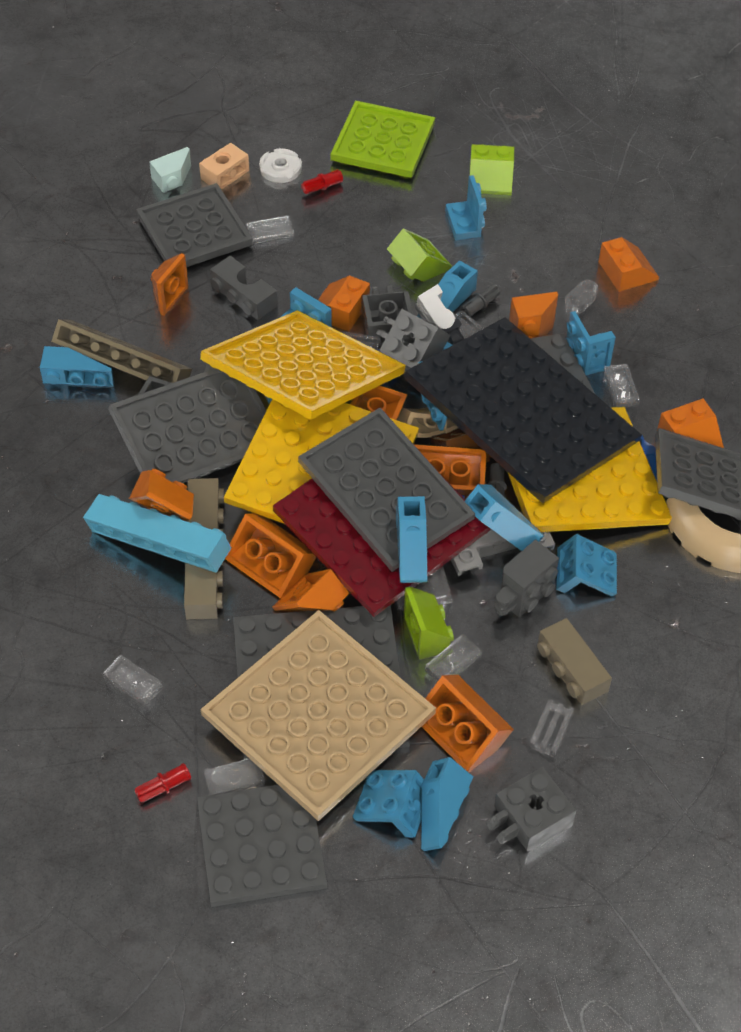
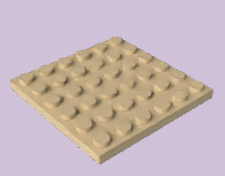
M320 610L314 613L201 709V715L318 821L436 714L435 706Z

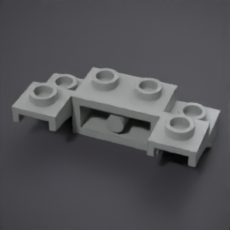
M491 529L451 559V562L459 576L462 575L463 571L478 568V570H481L483 567L482 557L517 547ZM541 532L544 537L539 543L553 550L555 543L550 532Z

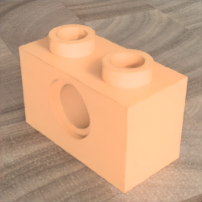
M229 143L199 163L200 178L208 185L217 183L222 190L249 172V156L234 144Z

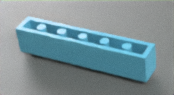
M98 494L83 517L92 532L215 573L231 550L225 533L219 529H208L197 522H186L178 516L164 515L156 509L142 508L137 503H127L112 495L108 497Z

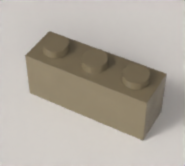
M567 618L540 631L537 643L538 650L552 664L555 675L559 678L561 677L566 683L567 690L573 698H577L579 703L584 705L609 692L612 677Z

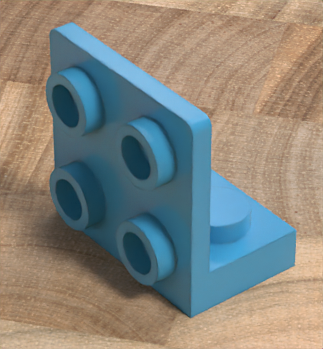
M474 175L469 176L467 201L449 203L445 207L455 240L481 237L482 228L485 227L483 211L487 209L486 200L481 197L480 183H476Z
M297 287L290 292V309L281 317L298 310L332 328L330 307Z
M576 311L570 312L569 321L567 322L566 340L585 375L609 370L616 338L613 332L609 331L589 336Z
M575 534L557 547L559 561L556 590L566 593L582 582L610 596L617 594L616 552L578 534Z
M417 770L372 771L366 779L353 818L355 821L392 822L405 837L415 838L422 819L423 777Z

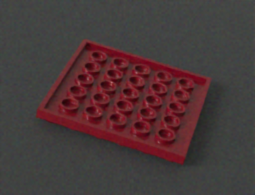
M310 479L273 505L274 513L328 569L334 572L346 589L373 617L405 595L406 587L414 588L421 583H400L399 568L392 572L313 479ZM453 488L456 491V493L465 501L466 499L455 488ZM475 517L463 527L428 548L427 577L491 529Z

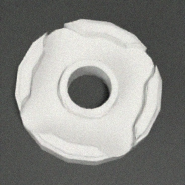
M279 148L274 149V152L271 153L268 151L260 158L259 169L261 175L266 180L274 183H285L296 179L301 174L302 161L295 152Z

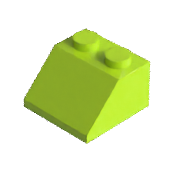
M472 144L469 176L474 175L476 183H480L481 194L512 195L514 147Z
M404 228L387 248L392 254L391 259L405 269L403 273L411 280L416 278L424 282L447 272L453 267L428 239Z
M406 587L404 619L419 660L449 653L450 643L454 641V636L450 625L446 626L443 605H438L433 594L413 587Z

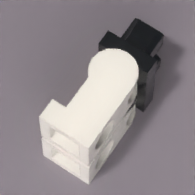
M437 284L418 296L415 309L423 320L450 334L447 342L454 345L464 339L460 333L462 323L459 319L455 320L454 314L446 309L441 302L443 291Z

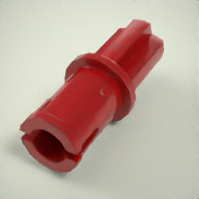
M339 169L327 174L320 173L317 177L304 181L301 184V188L305 194L319 189L324 191L329 186L342 183L343 175Z
M182 763L180 766L164 774L158 773L156 778L136 787L135 794L141 803L163 792L168 794L170 792L169 789L187 780H191L190 772L186 765Z

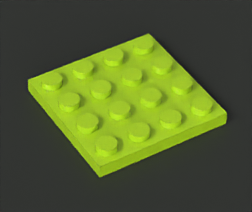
M355 100L332 149L330 160L412 178L435 125V117Z

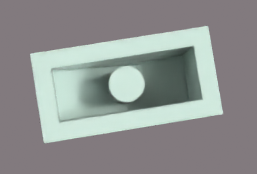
M188 147L149 162L151 178L163 193L183 185L191 167L190 149Z

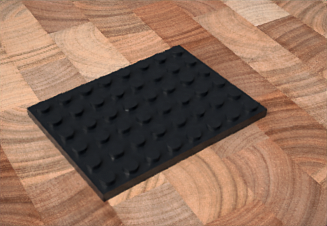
M506 317L406 370L404 374V379L541 503L548 501L639 442L642 436L639 431Z

